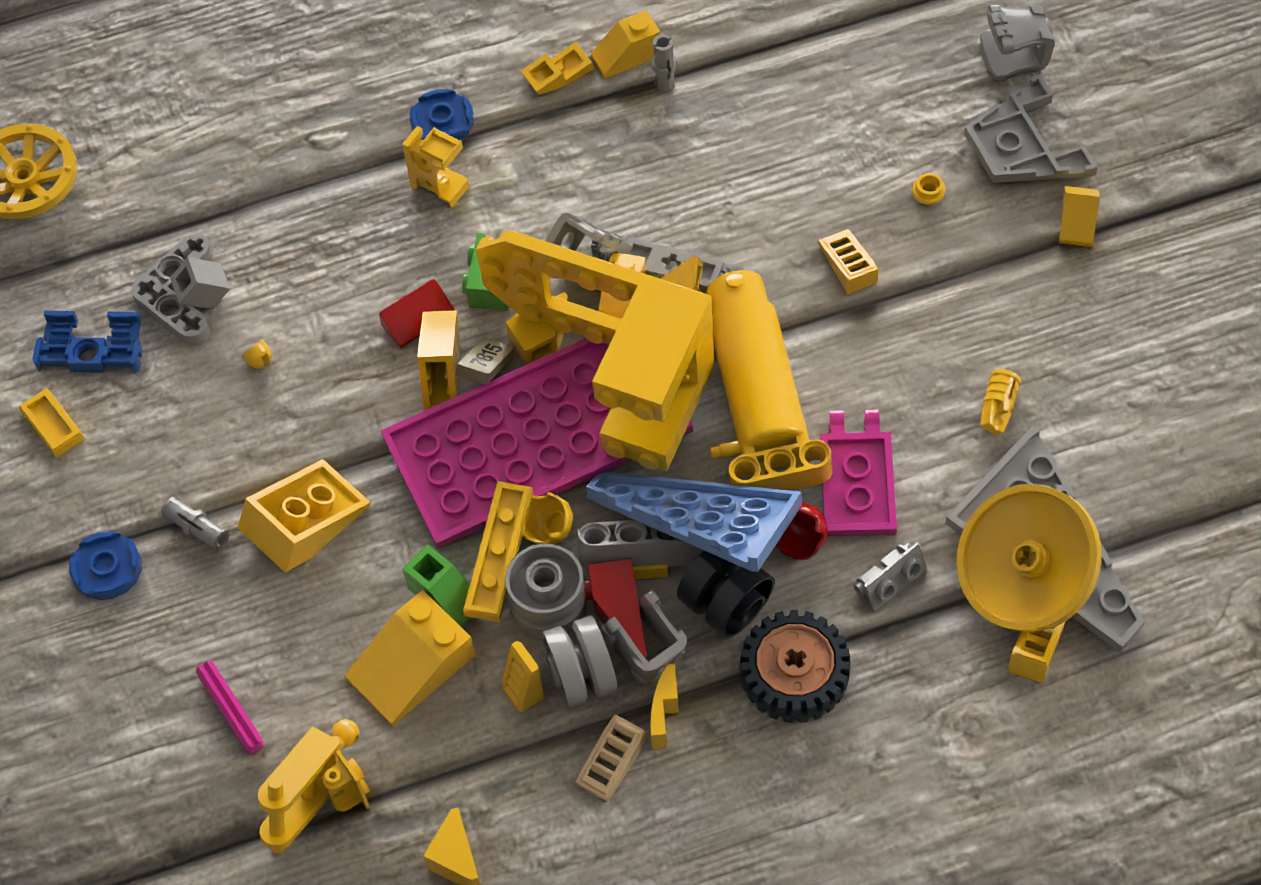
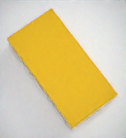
M48 388L18 406L22 415L55 458L85 440L83 433Z

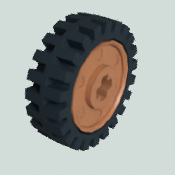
M790 610L789 616H784L783 611L775 613L773 620L767 616L762 619L760 627L755 625L751 629L750 637H746L743 649L741 650L740 675L743 689L747 691V697L751 703L756 702L759 711L764 713L767 710L769 717L775 720L782 716L784 717V722L792 723L793 718H799V722L804 723L808 722L810 716H813L815 720L821 718L823 711L826 710L829 713L835 708V703L841 701L844 691L848 686L850 653L849 648L846 647V640L843 635L839 636L838 628L834 624L828 626L827 619L819 616L817 620L814 619L812 612L805 611L804 616H798V610Z

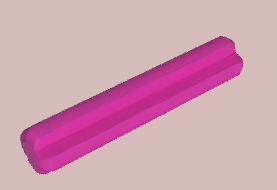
M206 661L203 665L198 666L196 669L198 678L246 753L254 754L262 749L264 746L262 737L212 661Z

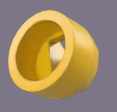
M261 340L241 357L250 367L263 369L264 363L266 365L270 364L272 353L264 340Z

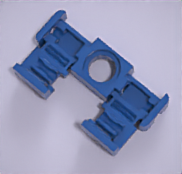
M44 311V317L47 321L43 339L39 337L36 340L32 358L38 371L41 372L42 366H68L71 372L104 373L105 367H132L134 373L140 370L141 363L139 357H142L143 349L138 340L141 325L138 312L107 311L109 327L112 330L111 336H107L106 341L105 338L74 337L72 330L77 328L78 325L75 311ZM93 349L97 351L95 357L91 360L83 361L79 359L80 354L85 350Z

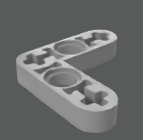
M196 233L188 235L143 273L133 283L131 288L135 302L142 310L181 341L192 346L200 345L208 339L210 335L206 317L193 306L179 304L169 276H165L164 272L171 266L179 267L187 257L208 261L212 259L213 252L208 238ZM194 248L196 250H200L202 248L201 252H197L195 250L191 252V250ZM145 290H147L148 292L154 291L155 296H156V298H157L156 302H155L154 298H153L151 295H149L148 293H144V294H142V293H143ZM169 305L179 306L178 312L174 315L165 316L162 314L164 308ZM185 319L187 320L188 324H190L192 327L196 328L199 326V329L197 331L193 329H190L188 331L187 326L184 322Z

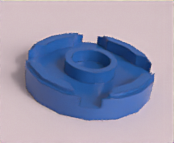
M435 89L424 93L418 98L419 102L410 109L411 128L414 130L418 126L423 129L422 140L426 138L434 127L458 140H462L469 134L474 124L473 107L468 98L463 94L462 96L456 94L451 89Z
M113 531L98 532L85 538L79 544L75 554L72 553L69 559V574L76 588L86 597L97 600L114 599L126 593L137 582L142 570V558L134 542Z

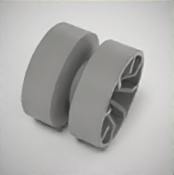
M554 544L530 546L513 558L506 572V588L512 617L519 629L530 637L543 640L542 632L558 626L564 628L568 635L572 633L573 622L584 618L587 608L583 571L578 559L569 550Z

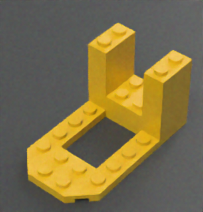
M512 230L502 232L497 239H493L491 236L481 238L476 248V253L485 288L528 321H540L552 325L563 333L573 332L585 336L586 339L593 343L601 344L603 342L609 344L592 380L594 398L602 405L611 408L600 431L602 449L615 458L626 457L638 461L641 466L647 469L656 470L658 468L668 471L714 369L711 295ZM549 277L554 279L563 278L577 283L584 289H597L611 294L620 301L630 300V303L622 319L552 296Z

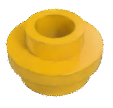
M934 173L922 174L915 180L912 187L914 198L925 205L939 203L944 198L946 191L944 182Z

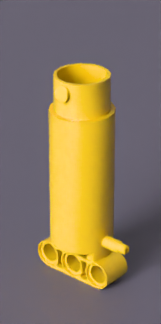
M748 270L731 271L722 274L710 283L706 294L711 295L713 344L737 441L712 447L710 449L711 457L725 458L741 455L733 459L729 465V477L732 485L792 491L825 483L832 475L831 449L824 441L818 439L810 440L777 312L774 305L768 301L763 280L759 274ZM813 460H821V461H823V462L820 463V464H814V465L809 463L810 461H813ZM777 468H787L784 472L774 471ZM744 475L753 476L752 478H750V479H748V480H741V479H739L740 477H742V476H744Z

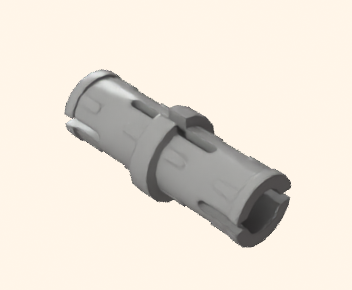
M661 34L654 38V56L651 60V67L655 72V86L663 92L674 88V71L677 67V59L673 55L674 41L666 34Z
M175 497L169 498L162 507V516L182 527L183 533L190 538L197 537L216 551H219L226 545L229 539V532L208 520L207 514L201 510L194 511Z

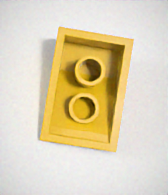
M322 459L246 498L237 528L286 573L317 554L369 508L371 502Z
M421 590L393 614L344 677L393 727L476 655L471 636L424 590Z

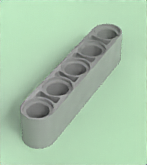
M636 520L587 523L578 532L579 560L586 569H588L590 564L630 558L633 567L666 564L667 567L688 566L704 551Z

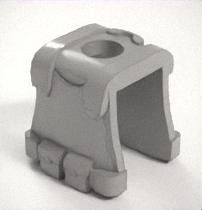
M1000 4L988 6L987 18L991 31L981 32L980 51L983 60H985L984 64L987 72L992 74L994 80H1005L1007 76L1026 70L1040 71L1049 64L1055 40L1052 34L1051 23L1048 18H1045V12L1040 5H1032L1030 8L1001 7Z
M563 213L557 219L545 240L546 242L576 251L586 234L598 243L619 253L628 254L631 246L622 240L621 237L605 230L601 231L597 226L569 213ZM569 233L567 240L561 245L563 238ZM595 289V290H590V291H593V292L599 293V294H600V292H602V291L597 290V289Z
M653 590L642 596L639 606L640 616L667 647L666 650L648 662L615 617L608 620L600 629L606 648L609 652L615 650L631 668L629 670L631 676L642 686L651 685L658 681L667 664H675V667H677L686 655L687 637L682 629L677 632L661 610V599Z

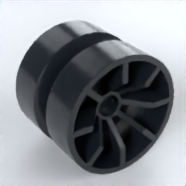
M703 551L682 577L677 589V598L695 614L701 615L706 613V623L724 638H731L746 628L765 606L774 589L775 579L762 568L758 572L750 571L707 551Z

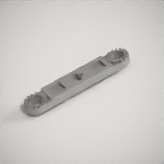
M616 235L631 246L628 255L645 257V274L659 279L690 257H699L704 263L699 292L707 293V287L722 274L731 271L747 270L743 269L742 266L737 267V265L725 264L724 261L630 236L627 238ZM592 240V257L609 262L612 253L604 255L599 250L604 245ZM671 261L676 262L677 266H673L671 270L666 269V265H669Z

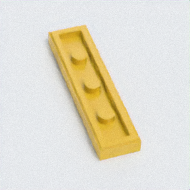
M497 481L463 609L464 616L500 622L507 597L506 572L510 562L518 554L533 496L532 487Z

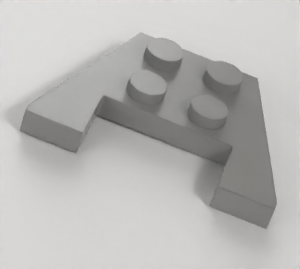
M1041 74L1035 75L1030 79V83L1022 89H1016L1010 94L1009 99L1001 105H994L965 127L964 135L992 183L1092 177L1097 174L1098 166L1085 145L1053 156L1028 116L1027 111L1052 103L1053 94Z

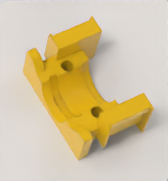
M417 126L402 144L411 188L417 191L422 186L428 189L429 192L436 193L437 197L449 203L450 209H452L470 187L468 178L447 168L463 149L462 140H458L436 129V127L422 140L423 129Z

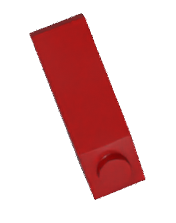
M631 558L588 565L590 578L584 579L586 601L593 600L595 614L603 624L612 617H615L647 660Z

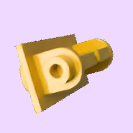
M338 750L336 754L340 762L326 770L322 777L333 807L337 811L344 812L362 802L365 808L369 809L370 806L366 794L370 790L363 779L365 776L353 758L346 761Z

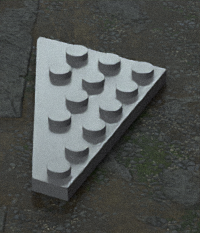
M1032 426L946 517L945 524L961 535L971 515L984 501L997 492L1012 486L1039 484L1055 488L1074 500L1076 496L1064 474L1057 469L1053 454L1048 452L1039 436V429ZM1101 543L1102 562L1098 581L1089 599L1072 618L1121 653L1140 632L1145 621L1138 608L1132 604L1126 586L1122 585L1112 568L1113 563Z

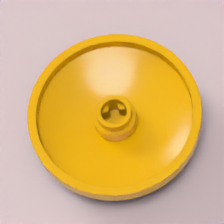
M1022 484L1012 486L997 492L984 501L966 523L957 549L956 565L959 583L971 606L982 617L993 624L1017 632L1044 631L1070 619L1089 599L1100 574L1102 562L1101 542L1091 516L1072 497L1045 485Z

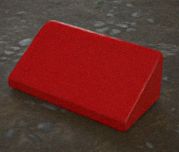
M431 279L383 309L379 313L382 327L395 343L402 348L420 336L423 312L455 311L436 280Z

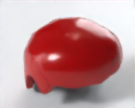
M802 502V506L776 546L784 555L795 560L810 559L817 554L826 540L828 533L826 518L823 517L822 512L815 506Z

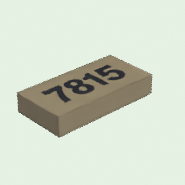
M483 337L457 363L456 375L488 385L514 357L515 346Z

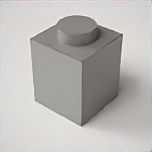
M187 257L170 277L179 304L213 310L230 290L222 265L218 262Z

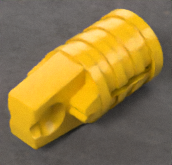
M996 369L991 372L983 399L980 426L992 435L1004 433L1019 392L1021 378L1009 370Z

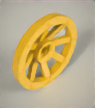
M17 124L0 129V158L7 165L5 170L0 169V181L4 182L0 184V196L13 192L8 203L0 202V218H29L42 214L60 203L70 192L77 176V159L69 141L58 131L39 124ZM24 140L22 158L15 159L4 145ZM35 140L51 144L45 153L34 162ZM59 153L63 155V167L44 171ZM57 180L48 191L40 186L42 183ZM33 194L37 197L33 200L22 202L25 195Z

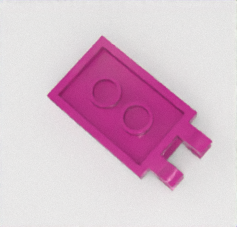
M865 410L864 432L845 433L844 411H830L829 433L820 434V440L829 445L832 458V475L828 481L822 483L823 517L826 518L827 537L896 535L897 520L891 432H880L879 410Z

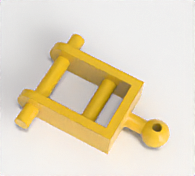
M348 719L338 721L332 728L331 736L312 726L258 791L259 806L263 811L269 813V816L260 826V840L273 853H282L285 848L290 846L330 798L322 781L323 774L326 770L340 762L336 754L338 750L341 752L343 747H350L357 742L359 728L356 723Z

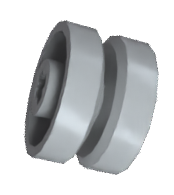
M592 615L573 622L572 635L575 643L574 646L568 633L561 626L542 632L548 667L567 709L587 703L588 692L584 680L586 678L592 692L598 698L618 692L617 680L600 629Z

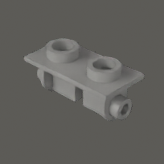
M918 542L913 546L910 543L905 545L899 544L896 546V549L880 561L885 569L881 570L874 566L863 576L856 579L857 584L854 585L855 592L860 597L868 596L874 612L927 569Z

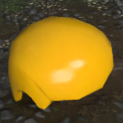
M550 492L544 496L533 495L522 537L535 545H556L563 542V539L567 538L571 532L573 513L569 503Z

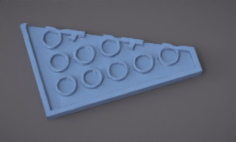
M604 472L595 475L586 486L588 500L745 569L756 572L760 570L802 506V492L615 472Z

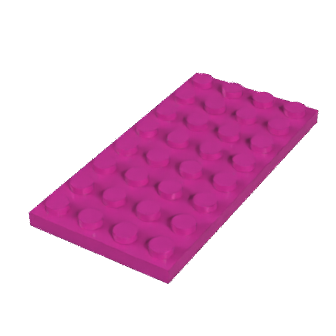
M584 338L491 380L488 385H480L381 430L382 437L437 549L485 528L497 481L532 487L534 496H544L548 492L557 495L594 478L595 475L607 472L632 460L626 457L615 458L601 447L600 431L611 408L602 405L594 398L592 380L609 344L603 342L597 344ZM691 421L687 426L684 436L693 432Z

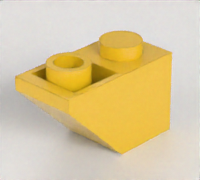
M565 292L555 296L569 301L568 295ZM518 313L505 322L508 341L512 346H515V351L525 365L560 349L564 333L558 331L552 325L540 321H528Z

